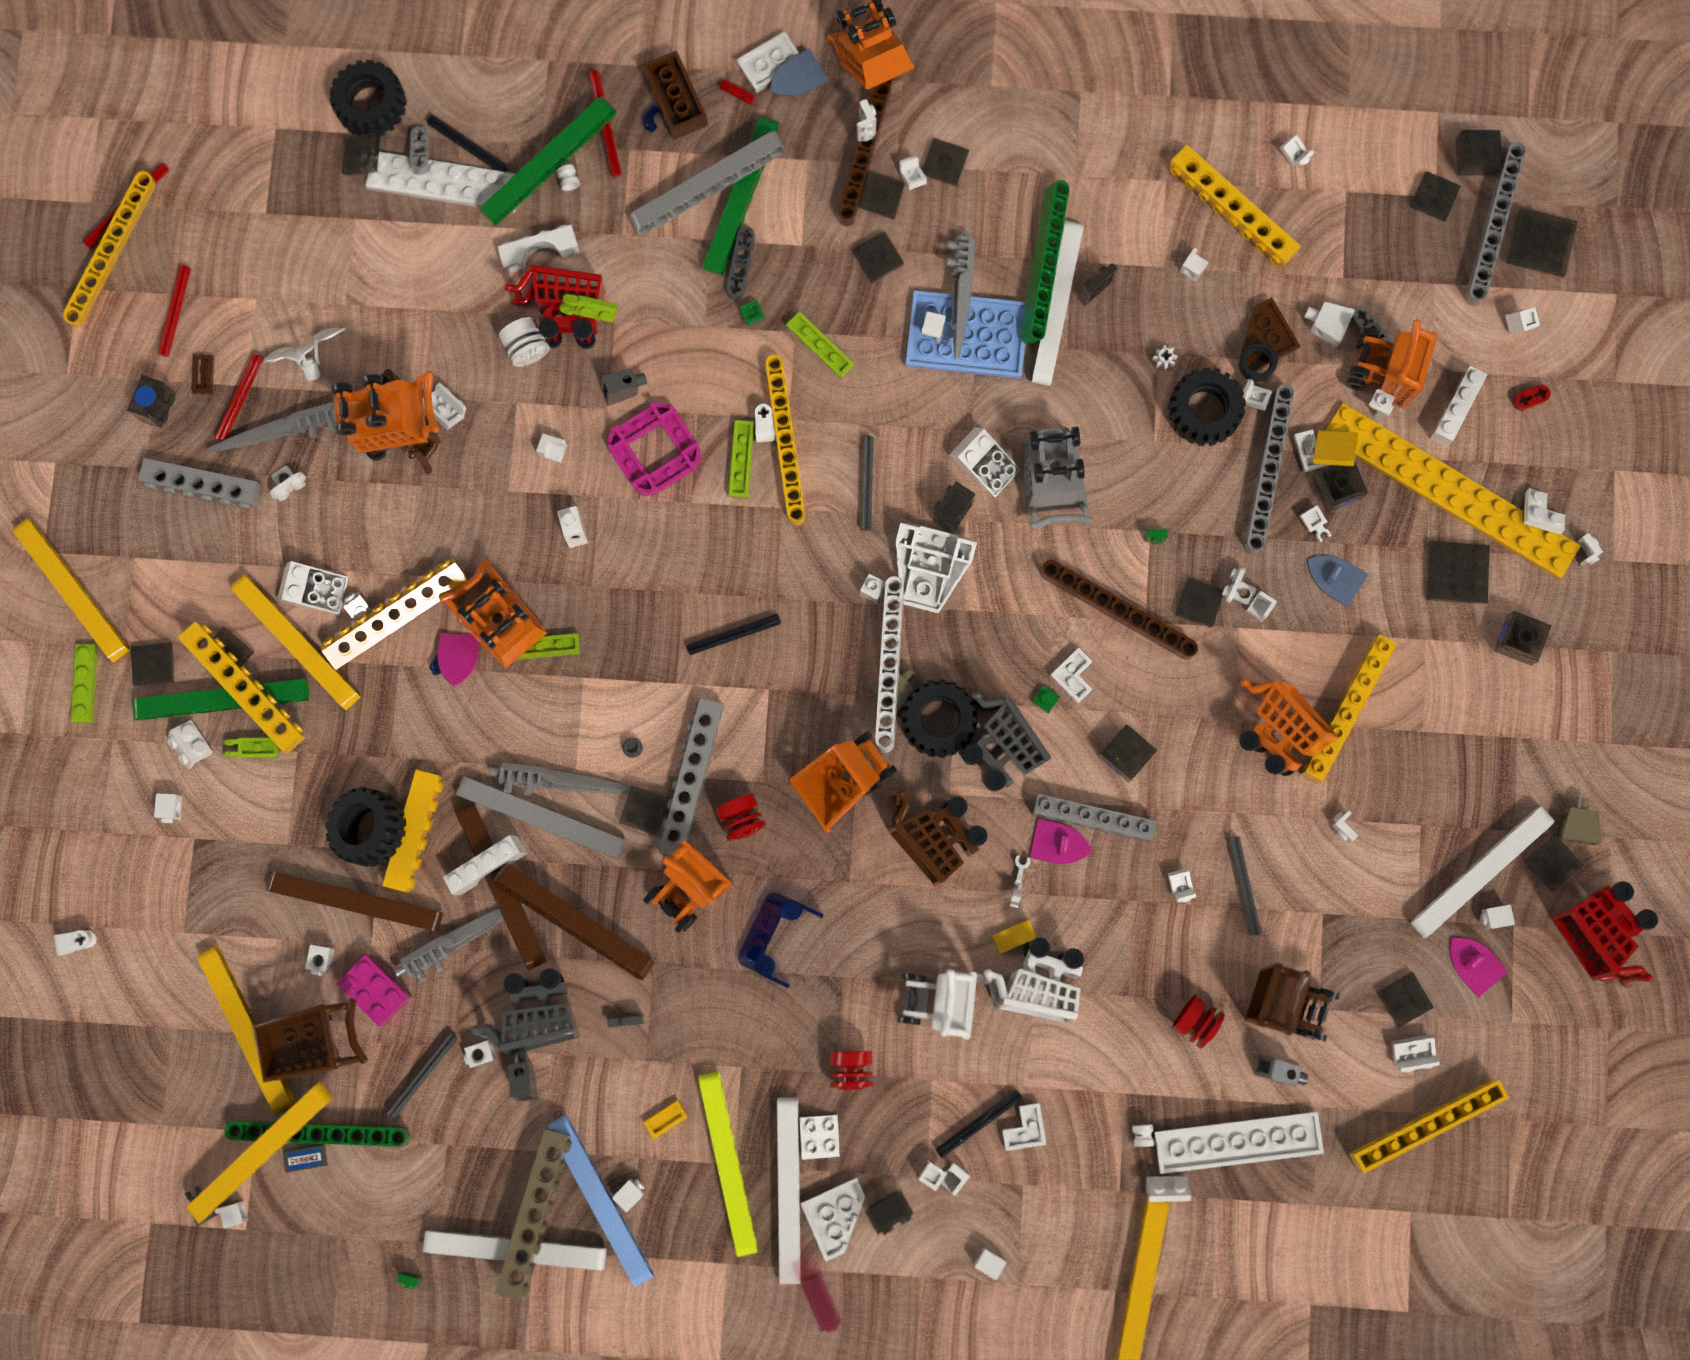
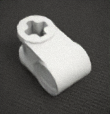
M760 404L755 409L757 443L776 441L772 409L767 404ZM762 411H766V418H762Z
M78 930L53 936L57 956L91 948L97 941L96 934L90 930Z

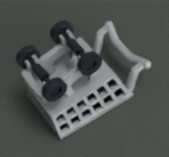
M1078 426L1072 427L1071 431L1067 427L1044 429L1038 432L1030 431V437L1022 443L1026 513H1029L1032 523H1030V528L1032 530L1052 523L1078 522L1092 524L1093 518L1090 516L1084 484L1083 459H1080L1078 446H1080ZM1052 462H1058L1061 465V467H1054L1051 470L1050 464ZM1079 508L1083 512V515L1062 514L1047 516L1038 520V512Z

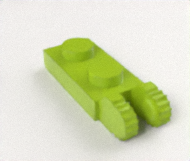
M565 294L562 299L564 303L560 305L559 309L567 315L575 314L613 323L618 304L581 295Z
M270 738L224 740V745H238V752L227 751L223 753V757L240 759L280 757V748Z

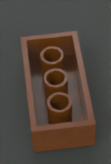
M677 50L642 65L644 76L673 140L708 126L706 113Z

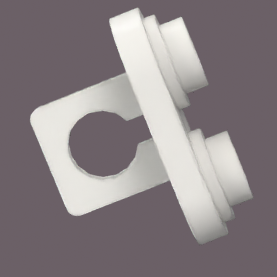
M288 466L283 467L271 476L277 486L270 491V495L273 499L285 500L289 497V493L292 490H299L305 486L306 476L303 472L293 474ZM283 473L288 474L289 478L280 483V475Z
M1241 566L1238 569L1234 568L1229 578L1232 579L1233 583L1230 586L1226 585L1222 592L1226 602L1231 603L1232 599L1247 606L1251 604L1257 589L1241 581L1246 568ZM1237 589H1247L1250 592V596L1246 599L1240 597L1239 593L1236 592Z

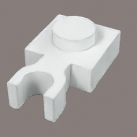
M1318 505L1299 515L1308 532H1316L1315 537L1318 542L1323 541L1320 537L1322 532L1327 537L1332 536L1329 530L1323 527L1327 520Z

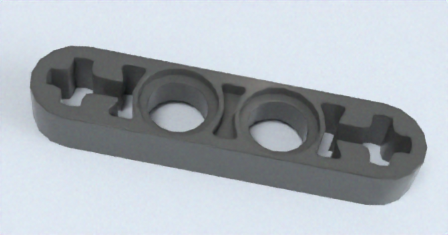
M748 226L740 228L737 233L727 283V294L733 300L741 299L745 292L755 242V233ZM749 233L750 237L747 238V245H744V238L742 235ZM740 250L748 252V256L744 259L739 258L737 254ZM737 268H742L745 271L740 277L734 275V270ZM736 281L738 282L739 291H737L736 294H733L731 289L735 288Z

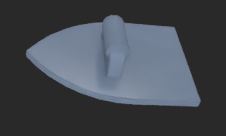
M808 49L781 65L772 79L770 92L781 96H797L811 91L829 81L811 50Z
M1317 556L1307 559L1309 572L1315 584L1325 594L1346 607L1349 606L1368 576L1367 573L1338 557Z

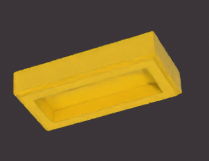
M1026 920L992 935V938L999 953L1002 954L1034 940L1037 936L1030 921Z
M676 1100L643 1123L654 1140L689 1116L679 1100Z

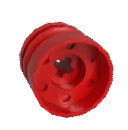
M753 793L728 801L715 809L720 822H730V824L723 828L724 832L733 830V832L726 836L727 841L747 838L766 826L764 820L755 822L762 817L761 813H751V811L758 807Z
M1194 994L1178 1014L1172 1029L1182 1036L1192 1031L1189 1041L1193 1043L1198 1039L1196 1046L1202 1049L1220 1030L1225 1014L1220 1011L1215 1015L1217 1008L1214 1006L1207 1012L1204 1011L1208 1001L1198 994Z
M872 1051L830 1052V1066L839 1067L838 1072L830 1073V1077H839V1081L830 1082V1086L842 1090H862L873 1086V1081L864 1080V1076H873L872 1072L863 1071V1066L872 1065Z

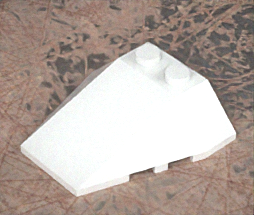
M901 522L896 538L898 575L904 587L903 604L939 613L972 563L977 542L951 532Z

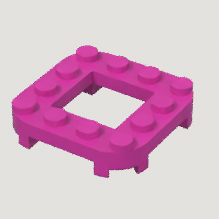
M654 402L649 404L650 407L619 427H613L608 438L609 451L634 490L646 497L660 493L693 472L701 463V451L698 443L678 415L676 409L672 405ZM662 425L681 455L648 475L629 445Z

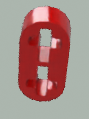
M1546 385L1532 387L1518 393L1513 399V406L1519 411L1533 408L1546 402L1551 396V391ZM1538 392H1544L1545 394L1543 397H1534ZM1521 398L1523 400L1529 398L1525 405L1524 403H1519Z

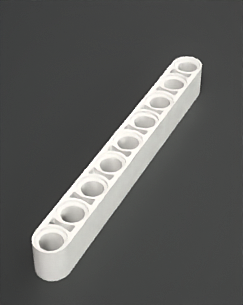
M1069 221L1064 223L1046 333L1044 338L1040 340L1032 383L1051 387L1084 224Z
M896 576L887 579L884 595L875 735L877 748L884 753L892 751L895 745L904 601L903 582ZM894 584L900 586L896 591L890 590V587ZM892 603L899 605L895 610H890L888 607ZM891 622L898 624L894 629H889L887 625ZM893 641L896 643V646L887 648L886 644ZM892 660L895 662V665L888 668L885 666V663ZM886 680L894 681L891 687L883 685ZM885 699H891L893 701V703L890 706L886 707L882 705V702ZM888 718L891 720V724L883 726L881 721ZM888 738L890 743L887 746H882L880 744L881 739Z
M1542 806L1534 809L1422 910L1410 924L1424 939L1431 935L1546 831L1555 820Z
M778 1097L780 1285L801 1284L798 1097Z
M425 1230L423 1252L505 1261L511 1238ZM539 1241L542 1243L539 1254L534 1256L533 1263L542 1265L605 1270L607 1248ZM519 1250L518 1257L525 1261L528 1254L525 1250Z

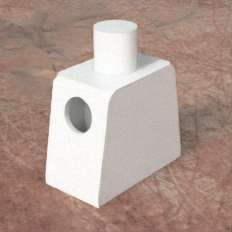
M1324 302L1319 311L1309 307L1304 317L1314 321L1310 330L1313 334L1337 348L1355 310Z
M577 506L557 511L563 535L569 548L588 544L580 509Z

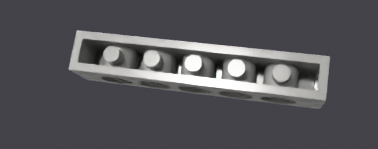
M147 458L143 459L138 481L150 490L161 488L163 492L170 494L180 492L182 496L193 498V495L199 496L201 500L212 502V499L218 500L220 504L230 506L231 503L238 504L239 508L249 510L250 507L257 508L262 486L257 481ZM162 474H166L164 480L159 481V477ZM184 477V482L178 485L179 479ZM203 481V486L197 489V484ZM222 485L221 491L215 493V489ZM241 489L240 495L234 497L235 491Z
M1043 794L1036 796L1032 814L1037 817L1149 843L1153 841L1157 822Z

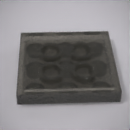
M1520 208L1507 264L1564 277L1567 272L1578 221Z
M1430 541L1428 543L1427 600L1487 604L1490 545Z

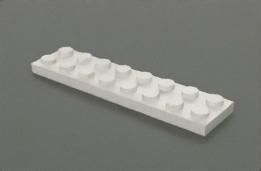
M373 151L366 188L481 208L515 174L429 160L428 172L424 175H415L411 171L409 156Z
M1318 1112L1154 1132L1160 1174L1324 1154Z

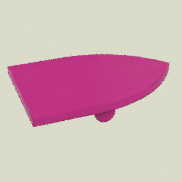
M440 633L437 657L438 666L443 677L453 687L466 680L476 666L479 641L473 635Z
M1042 819L1037 820L1030 858L1055 864H1068L1079 861L1092 852L1087 840L1073 828L1060 823Z
M1451 938L1450 954L1453 966L1459 977L1478 998L1508 972L1504 965L1484 945L1471 939Z

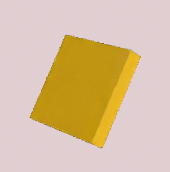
M1318 430L1313 464L1354 466L1358 432Z

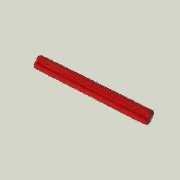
M186 265L179 266L158 354L163 357L170 356L191 268Z
M253 353L215 434V439L222 442L227 439L262 364L263 357L257 353Z

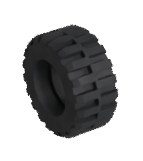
M359 60L354 65H351V63L346 65L344 71L341 69L337 73L338 78L333 79L332 85L334 87H331L329 91L331 96L329 100L338 120L350 133H357L358 137L362 138L366 135L369 138H375V135L378 134L381 137L386 135V131H393L395 124H400L402 121L400 116H404L406 112L404 106L407 105V99L398 77L391 68L384 66L381 62L374 64L373 60H366L365 63ZM376 87L384 90L383 100L374 109L359 111L352 108L355 96L363 89Z
M1206 367L1202 371L1195 369L1190 375L1186 374L1182 377L1181 381H1178L1168 403V410H1170L1168 417L1170 421H1173L1171 425L1173 429L1180 431L1178 435L1181 438L1186 436L1189 438L1187 442L1193 444L1196 441L1198 446H1204L1206 443H1209V446H1213L1218 441L1220 443L1224 442L1236 431L1245 414L1246 399L1242 398L1244 395L1243 389H1238L1237 387L1238 381L1236 379L1232 381L1229 373L1226 372L1224 375L1220 373V369L1215 368L1214 371H1210V368ZM1199 392H1208L1217 396L1224 407L1222 418L1215 422H1204L1196 418L1189 408L1191 396Z
M940 679L937 682H934V680L928 681L927 684H921L915 691H912L904 703L901 720L903 733L909 740V744L912 747L914 746L921 754L925 753L929 757L938 756L939 758H945L949 755L953 756L966 748L967 744L972 740L978 724L977 707L974 705L972 696L966 693L967 690L963 687L960 688L955 682L951 681L949 683L946 680ZM945 701L956 709L958 725L950 735L934 737L924 730L921 724V713L929 703Z
M366 787L353 788L347 792L348 794H342L339 797L340 800L334 802L332 811L327 815L329 820L325 825V829L328 830L326 839L330 841V849L343 861L360 866L373 867L378 866L379 863L387 862L389 860L388 857H393L396 854L395 850L397 847L400 848L403 843L401 842L402 836L405 837L406 831H404V826H406V819L403 818L405 813L403 808H400V803L387 793ZM372 810L375 816L374 831L367 841L360 844L357 839L358 823L365 813Z

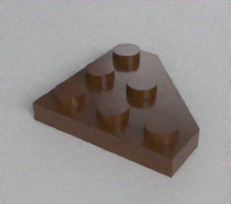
M1272 297L1255 305L1240 356L1245 348L1253 343L1269 345L1277 354V359L1301 347ZM1253 352L1247 358V366L1253 372L1270 364L1267 356L1260 352Z

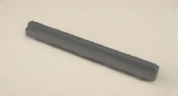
M873 436L863 437L862 531L871 530Z
M1239 836L1229 838V844L1249 932L1252 936L1261 934V928Z
M447 1033L386 1110V1114L389 1117L396 1118L457 1041L456 1036L452 1033Z

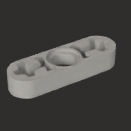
M415 127L411 130L410 166L411 171L415 175H424L429 169V136L427 129L424 127ZM416 149H424L422 153L415 152Z
M1359 307L1355 310L1351 320L1359 332H1361L1366 323L1365 328H1375L1381 333L1380 336L1383 340L1393 343L1367 308ZM1358 315H1365L1364 319H1357Z

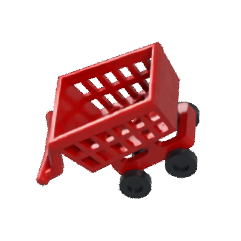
M531 264L517 285L510 283L504 285L506 291L514 294L511 299L512 305L528 304L535 294L537 307L544 318L539 324V332L545 338L550 348H557L561 345L563 340L562 334H574L577 344L582 349H590L595 345L596 338L594 334H598L596 319L581 318L575 314L569 317L556 316L567 315L559 309L560 305L564 303L562 300L563 291H565V294H569L570 291V295H573L575 292L576 296H579V292L581 296H584L585 293V297H589L590 293V298H594V294H596L595 299L604 301L606 289L602 275ZM538 273L543 274L544 280H540ZM547 274L554 275V281H548ZM558 276L565 277V282H559ZM531 277H533V283L522 298L521 291L526 287ZM569 278H575L576 284L569 283ZM580 279L587 280L586 285L580 284ZM591 281L598 282L597 286H590ZM542 289L545 291V297H542Z
M1617 882L1612 888L1608 885L1596 890L1590 898L1577 902L1552 917L1553 922L1593 981L1620 979L1625 988H1630L1632 982L1635 981L1652 982L1654 980L1653 975L1649 974L1642 965L1622 966L1639 947L1631 937L1639 935L1643 930H1651L1658 924V916L1653 910L1644 909L1635 915L1624 903L1632 899L1634 895V888L1629 882ZM1568 915L1570 920L1564 923L1561 918ZM1574 923L1577 928L1570 932L1567 926ZM1580 931L1584 937L1577 942L1573 936ZM1587 940L1590 946L1583 952L1580 945ZM1610 948H1611L1612 951H1613L1611 954H1609V952H1608V950H1609ZM1594 950L1597 955L1589 961L1586 955ZM1601 959L1604 964L1596 971L1593 964Z

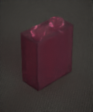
M822 1271L802 1279L801 1286L821 1332L827 1331V1333L837 1330L839 1328L838 1325L841 1324V1315Z

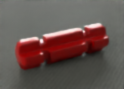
M726 79L722 80L720 84L721 90L728 91L730 95L741 101L745 100L744 102L749 105L754 102L755 95L753 93L746 92L745 89L734 83L730 84L731 82Z

